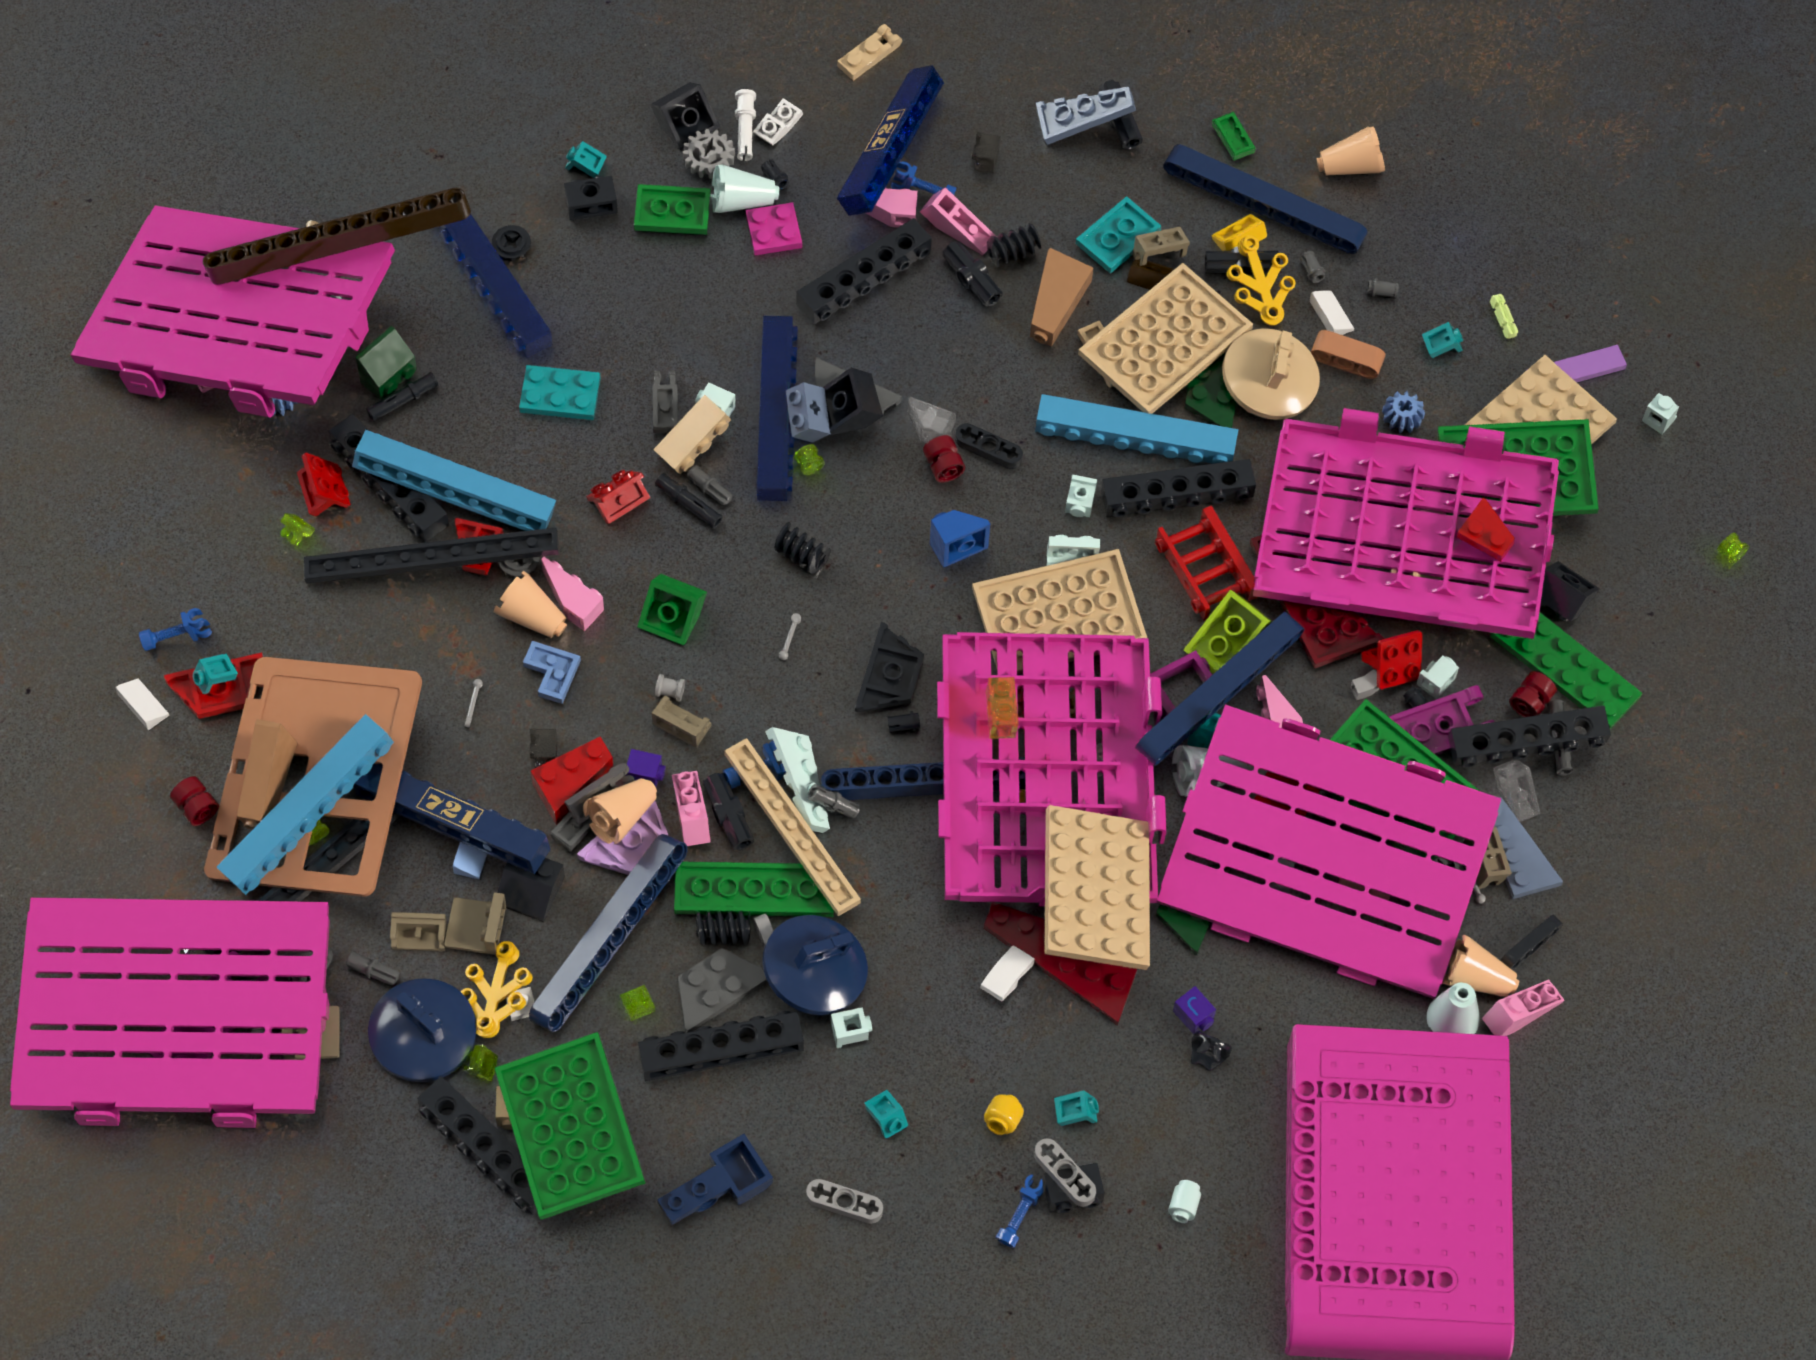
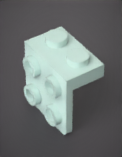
M1066 535L1049 536L1047 566L1099 554L1100 539L1091 536H1081L1079 538Z

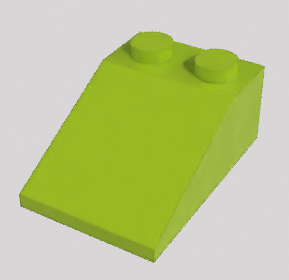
M1230 590L1187 644L1184 651L1187 654L1197 651L1201 658L1204 657L1206 659L1210 672L1214 674L1273 621L1240 595Z

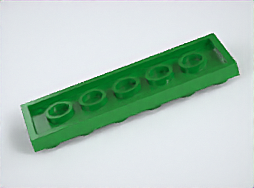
M1540 612L1534 639L1490 633V637L1531 670L1540 672L1551 679L1557 690L1579 708L1604 705L1610 729L1642 696L1640 690Z
M682 862L676 870L674 914L696 915V911H699L700 915H706L707 911H710L711 915H716L718 911H721L722 915H727L728 911H731L732 915H738V912L742 911L743 915H748L750 911V916L766 914L767 916L816 915L834 917L833 908L802 864Z

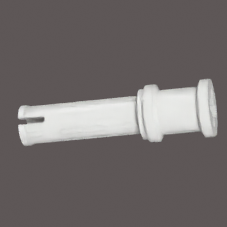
M742 89L735 93L737 101L735 117L738 120L737 158L742 161L743 155H745V161H749L753 158L752 121L756 117V111L754 110L756 93L749 89Z

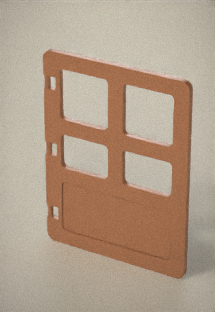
M272 657L259 658L254 664L250 688L245 700L231 757L232 762L227 774L213 831V839L204 867L206 876L214 881L231 882L217 866L232 851L239 822L237 812L256 720L276 722L283 725L297 742L294 756L309 757L306 775L366 714L387 732L394 741L388 753L381 756L375 762V764L383 765L376 798L373 801L340 798L335 803L334 808L329 813L323 815L370 821L358 874L352 876L304 870L303 867L312 833L310 831L298 841L297 846L292 851L286 853L284 865L269 871L260 880L259 885L362 897L371 895L376 888L422 686L421 676L416 671ZM256 687H264L261 699H254ZM238 761L245 762L243 774H235ZM282 792V793H281V796H280V799H279V802H280L288 793ZM220 837L227 838L224 850H217Z

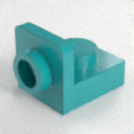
M582 141L576 148L572 146L567 153L566 159L568 162L565 168L570 170L575 166L595 178L599 174L607 156Z
M1449 322L1422 334L1429 355L1432 358L1454 348L1458 353L1463 351L1460 344L1464 341L1459 329H1454Z
M226 653L199 659L193 672V680L199 686L201 692L207 694L213 684L235 680L238 673Z
M1215 713L1189 736L1187 744L1189 746L1209 748L1221 715Z
M888 1090L883 1091L864 1103L866 1110L879 1124L882 1135L886 1139L908 1126L903 1108Z
M1083 1090L1054 1098L1057 1123L1064 1126L1088 1120L1091 1123L1097 1122L1096 1113H1099L1098 1102L1095 1097Z

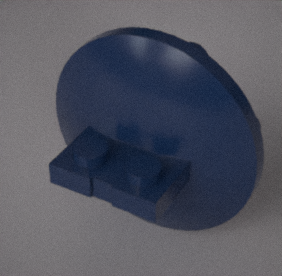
M803 915L783 922L770 935L763 952V969L772 990L786 1004L804 1013L828 1015L840 1012L854 1003L866 984L868 965L861 944L847 928L829 918Z
M414 979L393 987L380 998L369 1019L368 1038L376 1060L386 1071L403 1080L429 1082L437 1080L440 1076L445 1077L451 1074L469 1057L476 1040V1019L473 1008L467 998L452 985L435 979Z

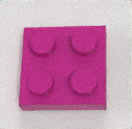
M793 202L745 210L755 256L802 248V239Z

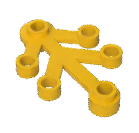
M1246 235L1239 241L1238 251L1243 256L1248 257L1255 279L1243 273L1239 265H1232L1227 270V277L1229 280L1237 281L1259 293L1262 302L1251 297L1250 291L1247 288H1239L1234 294V299L1237 303L1245 304L1258 311L1261 320L1265 324L1275 326L1284 318L1282 304L1288 292L1295 287L1296 282L1291 276L1283 277L1279 282L1280 289L1275 298L1272 299L1270 289L1280 270L1287 265L1288 258L1283 253H1277L1272 258V266L1265 277L1257 253L1259 242L1256 237ZM1246 241H1251L1253 247H1248ZM1276 258H1281L1283 264H1278ZM1231 270H1236L1238 276H1233ZM1284 281H1289L1291 287H1286ZM1239 293H1244L1246 295V299H1241L1239 297ZM1269 309L1274 310L1276 312V316H1271L1269 314Z
M503 941L496 948L498 963L491 986L484 978V972L478 964L469 965L465 971L466 976L470 981L475 982L487 1000L485 1011H483L477 1003V995L472 989L465 988L461 991L465 997L471 994L468 1001L473 1008L476 1018V1034L482 1038H492L497 1035L500 1030V1022L513 1012L523 1009L526 1005V999L523 995L515 991L531 983L533 977L527 968L522 967L516 970L514 979L503 986L508 965L515 963L519 958L518 948L510 941ZM478 970L476 975L471 976L473 971ZM523 974H527L524 979L520 980ZM508 997V1004L497 1010L498 1003ZM520 998L517 1004H513L516 999Z

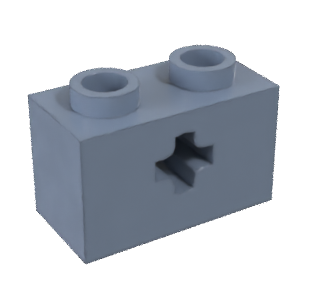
M803 382L786 390L791 436L815 442L830 435L825 388Z

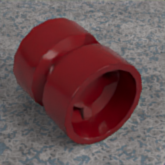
M949 435L935 437L923 447V453L927 462L931 465L932 473L935 479L941 483L958 478L966 469L961 455L957 453L958 449L955 442Z
M1531 671L1521 683V687L1511 696L1509 704L1522 717L1537 716L1543 711L1545 704L1549 703L1555 695L1557 688L1546 675Z
M196 776L182 780L170 793V799L178 809L185 810L183 815L192 826L204 824L219 809L218 802L210 793L206 792V787Z

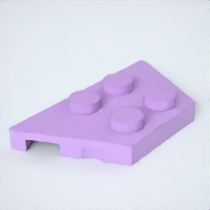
M656 801L653 802L619 843L614 844V842L608 844L596 836L577 853V858L580 861L629 875L655 838L660 834L668 835Z

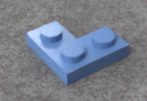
M532 641L524 658L523 667L545 674L538 690L539 697L563 704L581 662V657Z

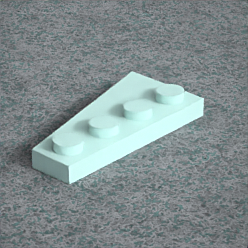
M775 727L765 731L769 740L773 739L777 750L773 751L777 761H782L786 774L783 775L785 782L794 790L796 795L792 798L795 807L812 831L824 833L830 829L826 809L823 805L808 799V791L814 784L820 786L809 736Z

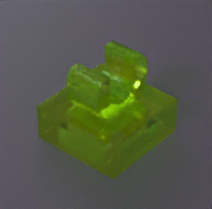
M285 513L280 521L286 526L281 530L280 535L282 537H288L289 533L293 532L291 544H299L302 536L310 537L315 530L314 527L295 514Z
M645 984L620 994V999L630 1021L655 1012V1006Z
M475 1045L473 1051H470L468 1055L471 1059L469 1066L465 1065L463 1069L471 1075H476L482 1081H492L498 1055L484 1045Z

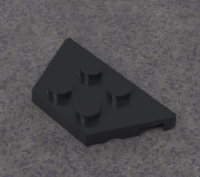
M885 622L880 623L855 705V712L910 704L924 661V654L916 647L909 645L908 641L901 635L897 636L888 629V625Z

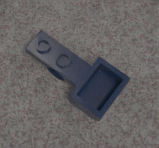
M745 1134L740 1135L709 1154V1160L713 1165L712 1168L657 1199L660 1208L671 1225L695 1211L702 1212L707 1210L717 1202L719 1197L729 1191L737 1204L741 1205L766 1190L773 1183L772 1175Z

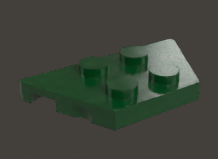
M1224 353L1189 382L1185 409L1194 415H1199L1202 420L1209 424L1214 423L1217 426L1232 428L1236 401L1227 390L1223 379L1222 366L1226 354Z
M1219 864L1206 865L1215 869L1220 868ZM1225 867L1224 871L1230 874L1232 868ZM1160 904L1156 917L1164 925L1169 926L1172 933L1178 939L1181 938L1190 947V951L1197 955L1210 921Z

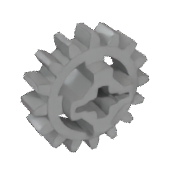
M709 129L705 130V134L696 131V138L689 136V143H684L683 160H685V167H691L692 174L698 171L700 178L708 174L709 179H712L716 165H734L735 148H733V141H727L726 134L719 136L718 130H715L713 134H710Z

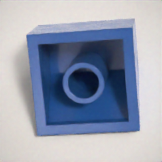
M956 510L939 513L931 519L930 546L943 568L988 549L990 522L987 519Z

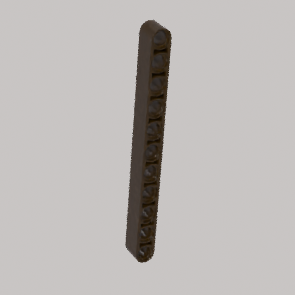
M450 188L213 251L203 258L202 263L212 283L217 285L462 221L469 217L471 208L461 188Z

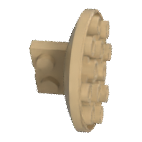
M1274 329L1248 331L1234 340L1223 360L1222 373L1227 390L1241 407L1248 413L1273 420L1294 417L1308 408L1318 392L1320 376L1317 363L1307 347L1293 337L1291 332Z

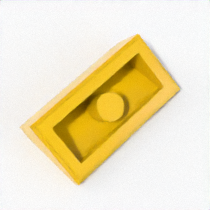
M1249 214L1211 236L1222 251H1231L1234 247L1238 246L1239 241L1244 236L1252 235L1259 242L1267 237L1265 223L1254 215ZM1246 241L1248 247L1253 245L1251 241Z

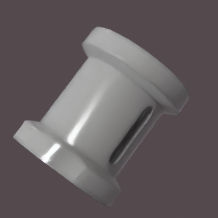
M659 674L655 687V696L676 698V701L681 702L685 688V679L674 680Z

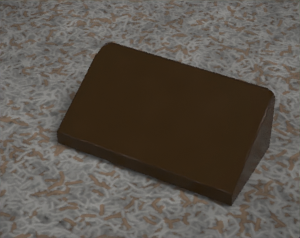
M1140 259L1134 260L1130 266L1127 282L1151 290L1175 269L1148 260L1146 265L1140 266Z

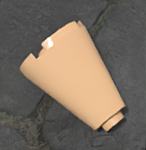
M1374 126L1366 127L1321 151L1320 157L1316 158L1319 171H1324L1326 176L1384 172V160L1380 152V144Z
M525 571L521 572L522 579L517 576L500 598L504 603L501 608L496 605L494 613L549 638H552L554 635L559 637L567 627V624L564 623L566 617L531 576Z
M641 778L589 798L584 802L583 812L585 817L590 816L592 823L589 826L602 841L608 844L611 842L617 844L656 800L657 790L651 781Z
M1462 935L1463 941L1458 939L1454 945L1448 964L1449 970L1448 973H1445L1442 983L1448 986L1461 982L1467 983L1474 991L1501 997L1514 994L1519 985V980L1516 979L1517 973L1473 939Z

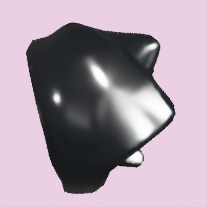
M1196 1031L1191 1040V1063L1202 1064L1206 1070L1212 1071L1230 1056L1232 1046L1223 1043L1216 1037L1207 1036L1200 1031Z

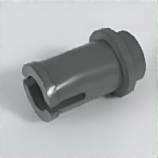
M1313 251L1303 253L1304 256H1300V261L1308 273V280L1313 283L1322 281L1326 276V270L1320 266Z
M1374 277L1373 280L1369 279L1367 294H1371V297L1382 295L1396 298L1399 283L1379 281Z

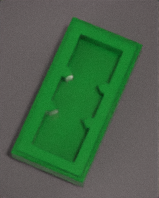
M1234 112L1212 120V126L1233 161L1255 153L1256 147Z

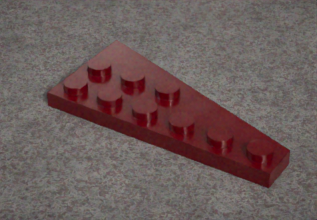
M1262 535L1250 539V545L1257 559ZM1278 552L1272 553L1273 555L1298 558L1296 555L1284 554ZM1279 600L1284 611L1305 628L1299 640L1314 669L1378 645L1379 640L1385 639L1379 633L1376 634L1368 626V622L1363 617L1360 618L1354 611Z
M992 902L983 929L1008 947L1014 945L1035 958L1034 964L1043 969L1045 974L1075 996L1078 995L1090 1003L1093 1009L1097 1012L1101 1011L1110 1018L1111 1022L1118 1026L1138 969L1045 954V919Z

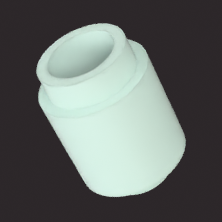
M1181 1180L1175 1186L1168 1213L1172 1216L1173 1220L1180 1223L1194 1220L1201 1197L1200 1186L1189 1180Z

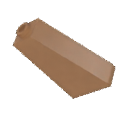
M1049 248L1032 318L1030 337L1034 338L1038 343L1053 346L1092 282L1093 267Z
M259 719L255 723L237 817L243 822L244 827L249 830H253L278 804L297 747L296 740L281 723Z

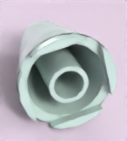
M723 164L715 166L712 178L714 194H711L713 212L724 213L773 205L774 200H778L779 186H775L774 180Z
M1183 745L1178 746L1174 750L1172 764H1177V772H1172L1173 780L1181 796L1188 797L1190 789H1195L1209 748ZM1225 756L1219 757L1220 761L1247 770V764ZM1215 780L1210 782L1211 785L1216 787L1225 785Z
M1456 983L1433 999L1427 1010L1428 1027L1433 1032L1475 1034L1480 1024V1013L1474 989L1467 983Z

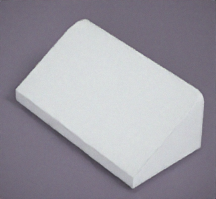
M1315 291L1311 293L1310 303L1326 330L1340 335L1354 331V327L1332 291Z
M139 678L115 687L118 696L148 730L170 716Z

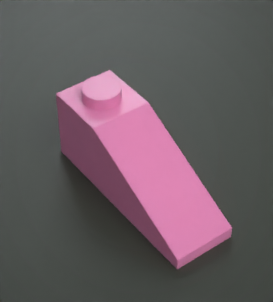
M946 188L932 195L920 210V213L937 229L981 255H984L988 250L987 241H989L990 237L996 236Z

